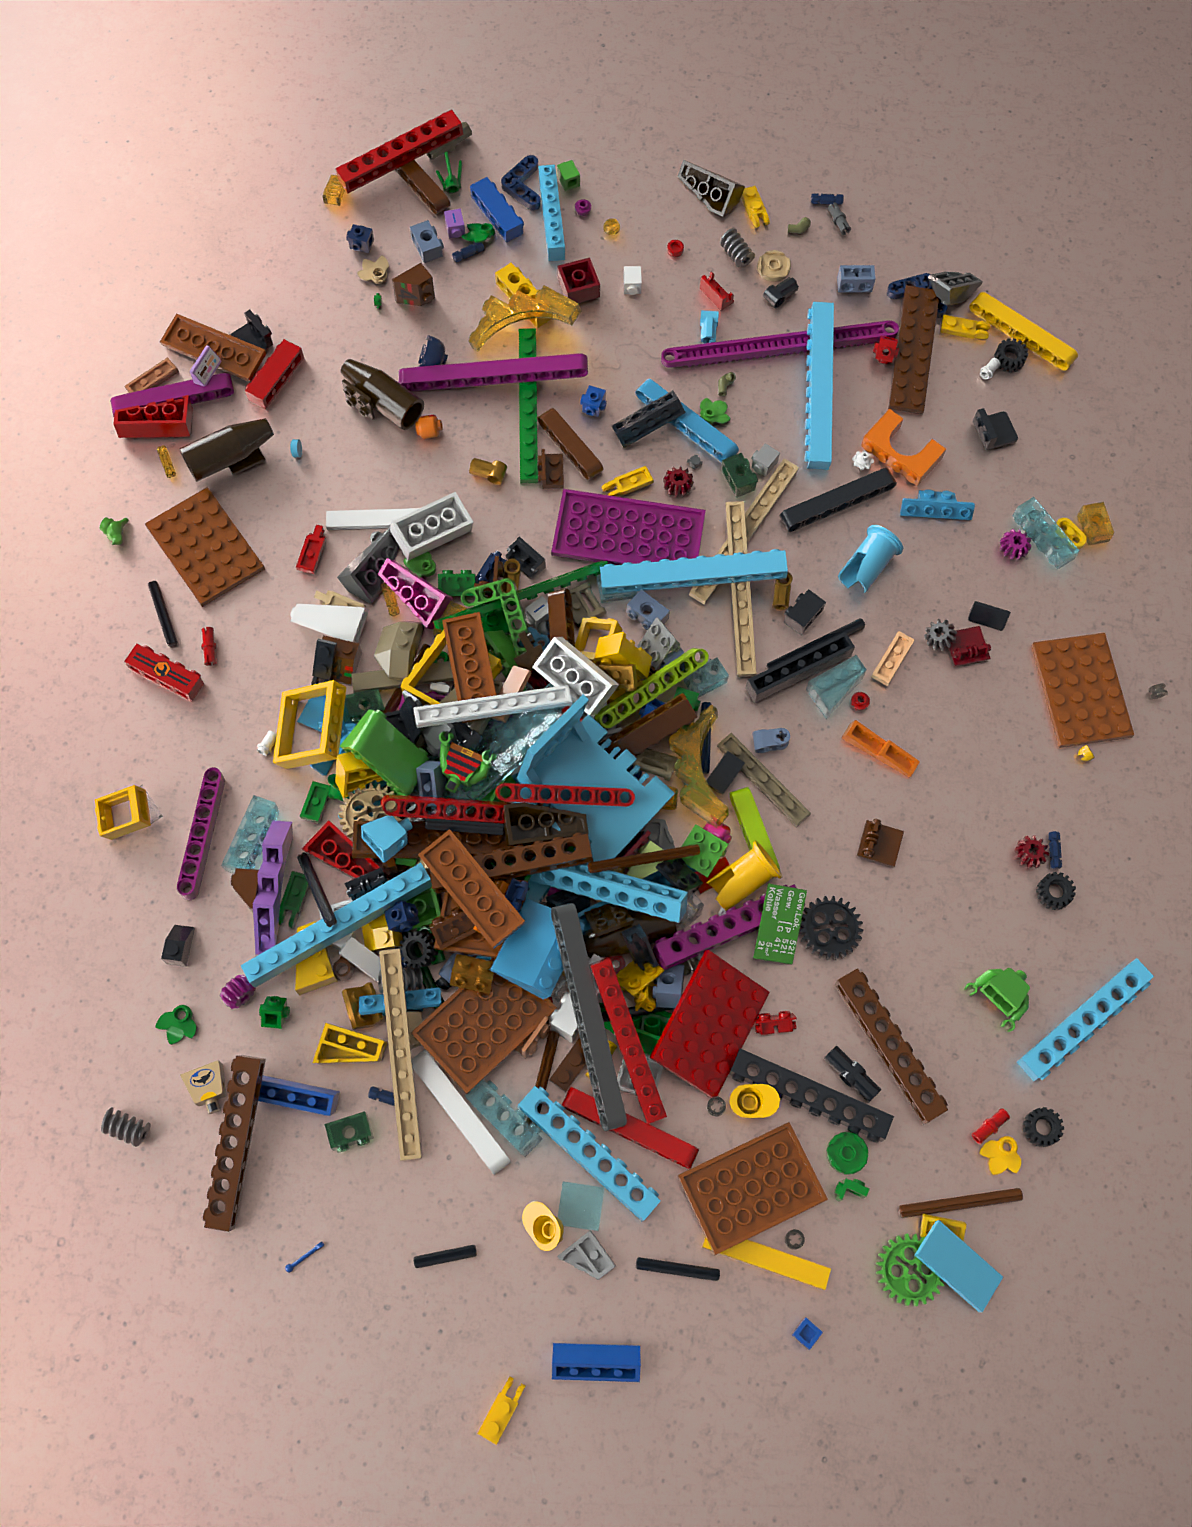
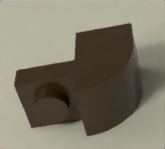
M526 630L518 633V636L526 651L515 656L514 660L518 667L532 671L534 670L532 668L543 653L542 643L534 646L533 643L536 641L531 632L527 633Z

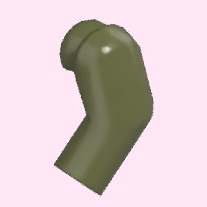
M804 217L797 225L788 224L787 233L803 234L811 225L810 219Z
M733 372L725 374L718 380L719 396L727 395V387L736 379V375Z

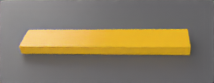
M705 1237L702 1248L712 1251ZM745 1240L719 1253L822 1290L826 1289L831 1268L750 1240Z

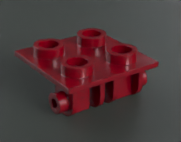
M980 626L956 630L957 635L954 636L956 642H950L951 648H949L954 666L991 659L988 652L991 651V645L985 643Z

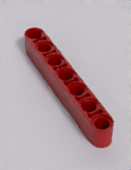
M502 783L497 786L495 791L499 800L507 802L626 807L632 805L635 800V794L627 788ZM504 786L510 789V795L507 798H503L500 795V790ZM524 787L530 790V796L527 799H523L520 795ZM544 788L550 791V797L546 800L542 799L540 795ZM567 789L570 792V797L564 801L560 794L562 790ZM587 790L590 794L587 801H583L580 797L581 792ZM603 791L609 793V799L606 802L600 799ZM623 792H626L629 795V799L626 803H623L620 800V795Z
M391 794L384 796L381 800V807L384 813L389 816L504 823L503 805L512 804L497 801ZM395 801L396 805L393 809H386L387 802ZM410 802L416 803L412 811L406 810V805ZM428 804H435L436 807L432 812L426 811ZM455 805V810L452 813H446L447 806ZM474 806V812L469 815L466 814L467 807ZM488 808H494L492 815H485V811Z
M570 1087L562 1102V1106L566 1110L602 1127L595 1098ZM625 1113L627 1119L625 1126L609 1130L687 1169L692 1168L699 1152L697 1147Z

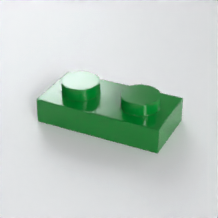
M312 781L300 814L301 819L320 823L329 798V785Z

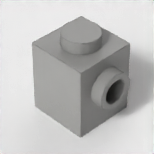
M765 443L759 451L756 450L753 454L751 468L758 474L766 477L778 463L780 452Z

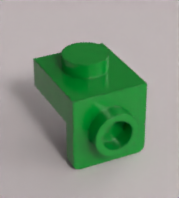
M845 1178L842 1182H838L834 1193L837 1194L836 1200L840 1202L843 1200L846 1191L865 1198L868 1195L869 1188L865 1187V1183L858 1179L851 1181Z

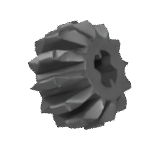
M938 619L937 624L931 622V627H926L927 634L924 635L925 639L928 640V646L933 645L935 651L938 647L941 648V651H944V646L951 648L950 642H956L954 636L957 635V631L953 630L955 628L954 625L949 624L948 620H944L941 623V620Z

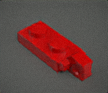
M316 524L313 534L309 533L306 536L296 564L298 571L315 574L326 539L323 536L325 530L322 525Z

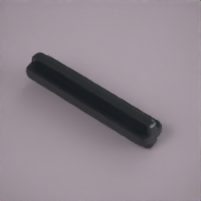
M469 1245L415 1256L413 1261L415 1268H422L477 1256L475 1245Z

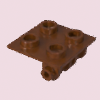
M874 819L873 821L866 820L857 856L895 867L904 831L882 825L879 819Z

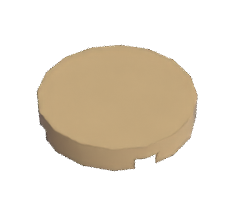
M777 250L765 252L764 255L759 257L757 263V270L760 276L772 282L785 279L791 269L789 257L787 258L783 252Z

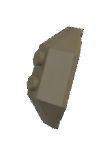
M401 621L383 627L374 658L389 679L403 680L409 676L425 627L422 622Z

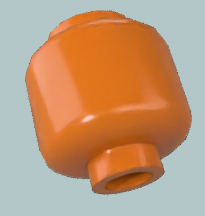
M434 414L421 416L415 423L416 432L423 439L436 438L439 436L440 431L443 430L442 421L438 420Z

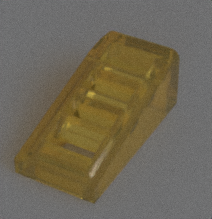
M337 175L330 176L322 197L325 204L341 205L345 189L338 182Z

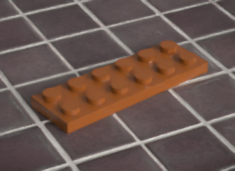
M177 313L160 340L162 346L196 360L204 348L209 346L221 359L217 369L251 382L267 354L265 349Z
M480 612L442 620L457 700L462 701L496 696ZM480 719L462 721V723L471 722V721L480 720Z
M450 829L418 854L494 949L526 923Z

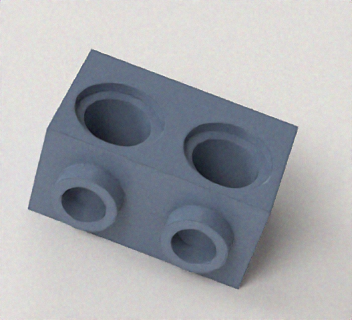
M840 265L837 276L838 292H872L876 280L874 265Z

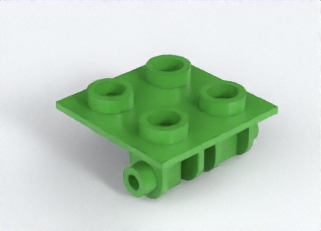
M695 824L681 847L698 844L700 854L683 857L682 859L686 865L708 878L720 857L725 856L727 852L725 849L729 844Z

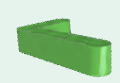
M505 578L464 591L461 601L468 607L500 599L516 655L526 651L524 646L518 644V633L523 630L529 633L516 584L512 579ZM504 582L511 584L512 589L510 592L503 591L502 584ZM486 587L493 590L492 597L485 596L484 589ZM468 592L475 595L474 602L467 601L466 594ZM508 601L516 602V610H510L507 607ZM514 619L521 620V628L513 626L512 622Z

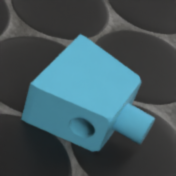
M387 815L363 824L361 826V836L380 860L385 863L406 846L407 831L413 827L407 818L398 823L393 816Z

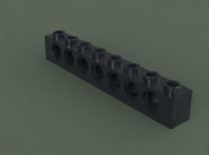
M741 1048L729 1073L733 1076V1080L740 1083L745 1081L750 1084L770 1085L778 1092L780 1100L784 1098L790 1101V1105L799 1109L804 1107L809 1110L810 1114L816 1117L822 1115L829 1118L828 1122L834 1125H845L848 1127L847 1130L852 1133H863L867 1135L868 1140L875 1143L886 1139L894 1118L893 1115ZM755 1067L758 1075L750 1076L747 1068ZM768 1075H773L776 1078L777 1083L775 1085L767 1082L766 1077ZM786 1084H793L796 1092L789 1093L786 1090ZM806 1092H811L814 1094V1102H809L806 1100ZM826 1100L834 1104L833 1110L825 1108L824 1102ZM844 1109H850L853 1112L852 1119H847L844 1116ZM864 1117L872 1120L871 1128L863 1124Z

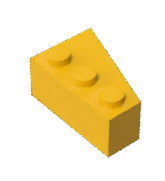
M620 632L599 638L594 659L600 661L601 664H636L637 680L648 678L652 657L641 647H635V641L626 639V633Z
M351 752L337 755L335 782L343 798L348 797V793L357 788L360 790L365 789V785L374 780L377 782L383 780L362 760L356 759L355 755Z
M317 921L297 927V933L309 927L310 925L316 923ZM327 947L296 964L295 991L299 995L338 982L333 972V965Z
M325 1023L312 1063L382 1061L388 1041Z

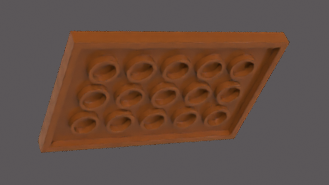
M208 487L145 523L151 535L202 607L265 570L262 562Z
M1105 633L1033 642L1031 646L1059 748L1132 738L1134 736Z
M494 973L490 993L459 988L411 1032V1035L457 1085L468 1094L536 1030L545 1016L549 1018L557 1007L548 998L541 999Z
M790 1122L677 1176L714 1256L828 1200Z

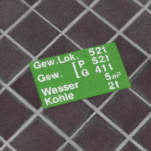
M768 883L753 958L793 964L807 890Z

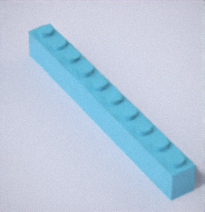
M813 302L811 309L808 308L807 319H810V324L807 327V335H810V340L808 339L807 350H810V355H807L806 365L809 366V371L806 374V382H809V387L806 388V397L809 398V403H806L805 410L808 413V419L805 422V429L808 430V435L805 436V446H808V451H805V462H807V469L829 470L832 462L834 303Z
M773 549L770 552L754 551L749 554L738 552L727 556L718 554L714 557L698 556L693 559L682 557L671 561L669 559H662L659 562L643 561L637 564L631 562L623 563L622 565L607 564L604 567H600L602 594L636 592L641 589L647 591L787 578L788 568L786 551Z
M419 863L333 912L337 920L336 925L328 927L324 919H321L240 966L249 983L256 988L384 914V911L393 907L396 902L407 901L432 887L431 879L422 863Z

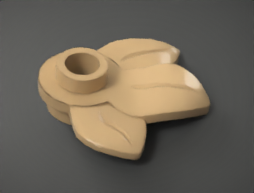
M383 255L376 262L363 259V270L357 272V275L362 280H372L374 283H383L387 280L388 275L386 271L389 268V263Z

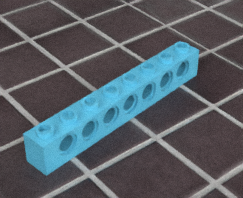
M547 853V854H546V857H549V858L554 856L553 854H550V853ZM588 864L533 874L530 878L531 881L538 882L539 884H545L679 923L686 913L688 892L611 870L589 873Z
M1136 958L1019 1059L1017 1064L1033 1081L1038 1078L1041 1080L1045 1079L1051 1073L1049 1069L1053 1065L1057 1068L1065 1061L1063 1056L1068 1052L1071 1055L1080 1048L1078 1045L1080 1041L1084 1040L1086 1042L1094 1035L1092 1031L1096 1027L1101 1029L1109 1022L1107 1018L1111 1014L1114 1017L1123 1010L1121 1005L1125 1002L1127 1004L1131 1003L1137 997L1135 993L1139 989L1142 992L1151 985L1149 981L1154 976ZM1126 979L1133 983V988L1127 985ZM1112 991L1118 994L1119 1000L1112 996ZM1098 1004L1104 1007V1013L1098 1009ZM1084 1016L1090 1019V1025L1084 1022ZM1069 1029L1075 1031L1076 1038L1069 1034ZM1055 1041L1061 1044V1051L1055 1048ZM1040 1054L1046 1056L1047 1064L1040 1060Z
M534 1086L517 1107L638 1219L644 1221L661 1201L657 1198L659 1194L651 1187L647 1189L642 1184L643 1179L635 1172L631 1174L626 1169L627 1165L620 1158H617V1160L610 1155L612 1151L603 1143L600 1146L595 1141V1135L588 1129L584 1131L579 1126L580 1122L574 1116H567L563 1112L565 1108L559 1102L555 1101L553 1103L548 1098L549 1094L542 1087L538 1089ZM539 1104L547 1105L548 1113L540 1114L537 1111V1106ZM561 1118L564 1122V1127L561 1129L555 1128L553 1120ZM576 1132L580 1138L579 1142H570L568 1139L569 1133ZM587 1146L593 1147L595 1150L594 1157H587L584 1154V1148ZM605 1160L610 1163V1171L604 1172L600 1169L601 1161ZM617 1175H623L626 1178L625 1186L617 1185ZM634 1189L641 1191L642 1199L640 1201H635L632 1198L631 1193Z

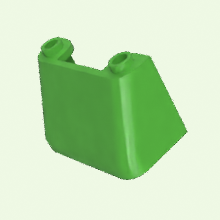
M368 710L340 747L347 753L350 751L355 755L356 759L362 760L387 782L386 785L391 787L389 790L394 791L395 795L410 796L418 782L416 768L429 761L428 753L420 747L417 748L385 719L386 715L380 710Z

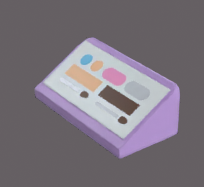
M209 346L204 348L190 370L193 382L201 386L207 385L221 363V359Z

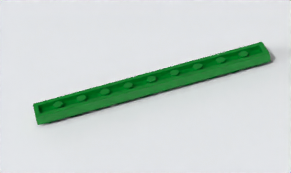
M536 328L519 329V358L536 357ZM537 381L519 383L520 483H538Z
M607 561L595 562L518 590L520 600L525 598L531 600L537 598L539 593L544 592V594L555 591V587L560 586L564 588L570 586L572 581H584L588 579V575H600V567H604L608 563ZM500 599L482 603L435 620L433 623L436 629H442L443 631L442 620L480 612L482 618L487 616L489 611L499 612L503 610ZM512 600L508 601L507 605L510 604V606L517 605L516 602Z

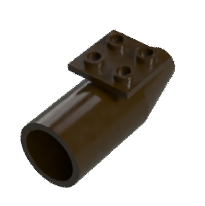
M348 359L343 363L340 372L345 378L342 380L346 402L349 406L357 408L364 417L368 416L372 420L375 418L373 411L375 409L403 430L411 428L418 421L424 410V401L382 370L353 359Z
M264 418L228 425L179 448L196 482L229 467L234 476L265 461V457L259 447L269 440L274 433L269 422Z
M611 903L584 912L591 928L583 934L589 958H592L594 954L604 958L630 953L621 932L637 924H640L650 945L655 944L657 940L663 937L671 938L677 932L675 921L651 916L640 911L627 910L625 907Z

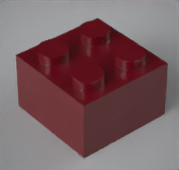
M590 257L557 266V279L567 306L600 298V282Z

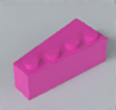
M387 558L378 575L400 597L402 602L412 610V613L422 621L426 628L435 630L433 621L444 616L453 598L398 562Z

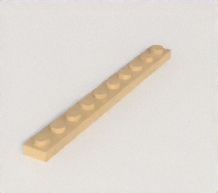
M786 459L782 460L745 513L747 543L799 469L798 466ZM728 539L716 555H729ZM719 584L694 586L689 596L705 605Z
M744 501L726 502L729 555L738 552L748 554ZM750 581L731 583L737 677L756 676Z
M401 949L379 951L400 1161L422 1158Z

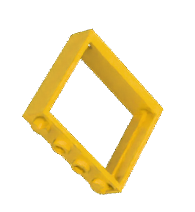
M444 630L435 637L434 643L425 650L422 659L413 666L412 672L403 679L400 686L402 692L406 690L418 698L423 706L441 704L414 687L447 645ZM488 653L493 679H495L503 669L499 658Z
M332 680L282 692L273 759L274 764L290 769L337 759L340 748L346 686ZM326 695L320 748L291 754L298 701Z

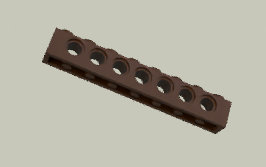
M575 833L572 837L568 838L555 837L552 839L553 841L548 842L536 841L533 845L529 846L516 845L513 849L509 850L496 849L493 853L489 854L477 853L473 855V858L493 882L594 862L589 836L584 833ZM573 846L576 848L573 853H566L568 847ZM553 850L556 852L553 857H546L548 851ZM529 855H536L533 861H526ZM509 859H516L515 864L511 866L506 865ZM489 863H496L494 869H487ZM430 870L434 892L436 894L448 892Z
M857 968L838 979L834 985L922 1124L925 1125L948 1111L946 1107L948 1104L945 1098L935 1090L936 1085L932 1078L927 1077L923 1071L925 1068L919 1059L916 1060L912 1054L913 1049L911 1045L903 1040L902 1032L898 1025L893 1024L889 1018L891 1015L885 1006L882 1007L878 1001L879 996L874 989L871 990L867 983L866 975ZM855 988L862 990V997L855 995ZM865 1006L873 1007L874 1014L867 1013ZM876 1023H882L885 1026V1032L879 1031ZM888 1040L896 1043L897 1047L895 1050L888 1047ZM899 1058L906 1059L908 1066L902 1067L899 1064ZM916 1076L919 1079V1085L912 1084L910 1077ZM925 1093L930 1096L931 1101L929 1104L922 1100V1094Z
M236 1055V1058L231 1063L233 1074L232 1080H229L227 1085L228 1101H225L223 1106L225 1117L224 1122L220 1124L219 1135H221L220 1144H217L215 1149L216 1165L211 1170L213 1181L212 1187L210 1186L207 1192L209 1203L208 1208L203 1213L204 1228L227 1232L235 1229L266 1062L264 1058ZM244 1072L249 1075V1081L246 1084L241 1080ZM240 1093L245 1096L243 1105L239 1104L237 1100ZM235 1115L241 1118L239 1126L234 1124L233 1119ZM231 1136L237 1139L236 1147L230 1145L229 1140ZM227 1158H231L233 1161L231 1169L226 1166ZM223 1179H226L229 1182L228 1190H225L222 1187L221 1183ZM219 1201L225 1204L224 1212L218 1209Z

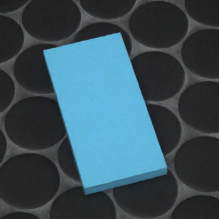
M940 1220L935 1221L915 1253V1256L978 1312L984 1311L1003 1279L1000 1273Z

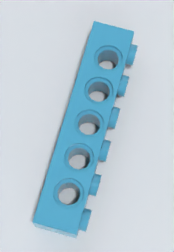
M555 165L538 166L548 261L565 260V242Z

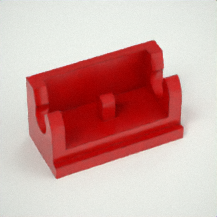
M711 271L708 279L706 275L701 276L700 289L722 311L734 303V295L732 292L728 294L714 279L715 274Z

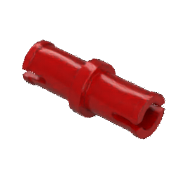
M203 627L201 629L203 639L201 649L204 651V665L212 666L211 662L213 665H216L215 649L217 645L214 643V628L206 627L205 630Z
M1000 1108L990 1119L987 1118L983 1121L984 1124L971 1134L972 1138L981 1145L991 1134L998 1132V1128L1010 1119V1115L1006 1110Z

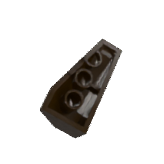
M683 160L678 174L679 179L697 195V198L711 212L725 217L740 202L745 186L686 160Z
M525 802L503 805L507 846L552 840L555 837H572L575 833L589 834L586 814ZM555 822L559 826L560 831L552 827Z

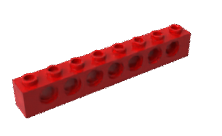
M451 109L335 168L338 180L348 194L464 135L462 123Z
M607 957L591 963V971L647 1124L666 1118L664 1106L612 962Z

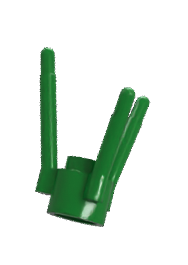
M445 152L448 176L444 181L438 170H436V173L443 185V190L453 194L461 188L462 161H459L458 176L456 178L452 175L448 152Z

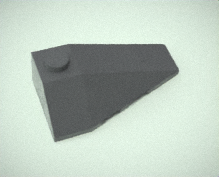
M406 690L402 692L404 701L406 697L411 696L413 701L416 702L417 707L423 706L418 698ZM451 723L424 728L421 735L427 745L428 752L433 757L437 756L440 759V746L442 742L439 740V735L441 732L445 731L444 737L448 739L449 733H452L454 737L449 744L451 745L452 742L458 744L455 729Z

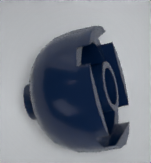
M427 335L425 340H428L427 345L423 344L418 361L420 365L417 367L445 365L448 355L445 354L444 344L441 340Z

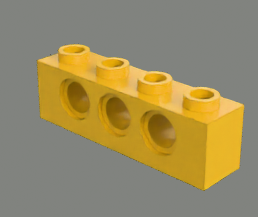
M509 263L495 272V281L498 287L536 328L554 318L553 304L543 297L542 292L533 286L529 278L524 277L518 267Z

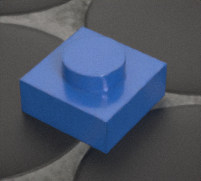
M804 1318L792 1336L810 1350L823 1332L807 1318Z

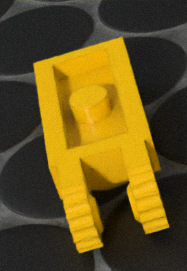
M756 186L745 188L741 199L755 228L760 226L759 217L762 218L764 225H769V216Z
M943 315L940 332L965 338L985 340L989 338L987 331L990 329L991 324L982 320L977 322L976 320Z
M643 466L614 478V480L605 483L601 488L606 492L617 487L616 490L607 495L619 497L620 495L623 496L654 483V480L648 468Z
M510 1376L502 1391L498 1393L477 1433L495 1445L500 1440L525 1388V1385L521 1383L513 1399L506 1396L514 1380Z

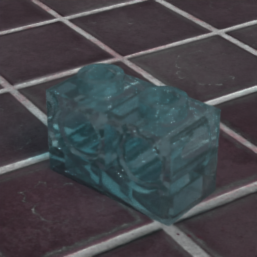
M718 658L708 659L705 665L684 678V683L690 691L699 693V697L726 684L729 675ZM713 670L716 671L718 674L712 675L709 673V671ZM699 679L701 683H695L693 680Z

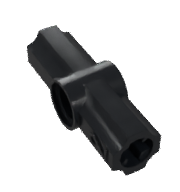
M837 1045L824 1057L839 1073L841 1080L849 1087L854 1088L868 1103L882 1090L866 1075L865 1069L857 1061L851 1060Z

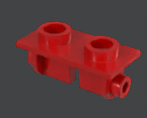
M790 1011L778 1012L779 1015L761 1013L757 1019H754L756 1024H758L755 1025L756 1034L760 1033V1035L774 1034V1026H777L778 1033L793 1032V1029H797L796 1021L792 1020L797 1019V1017Z

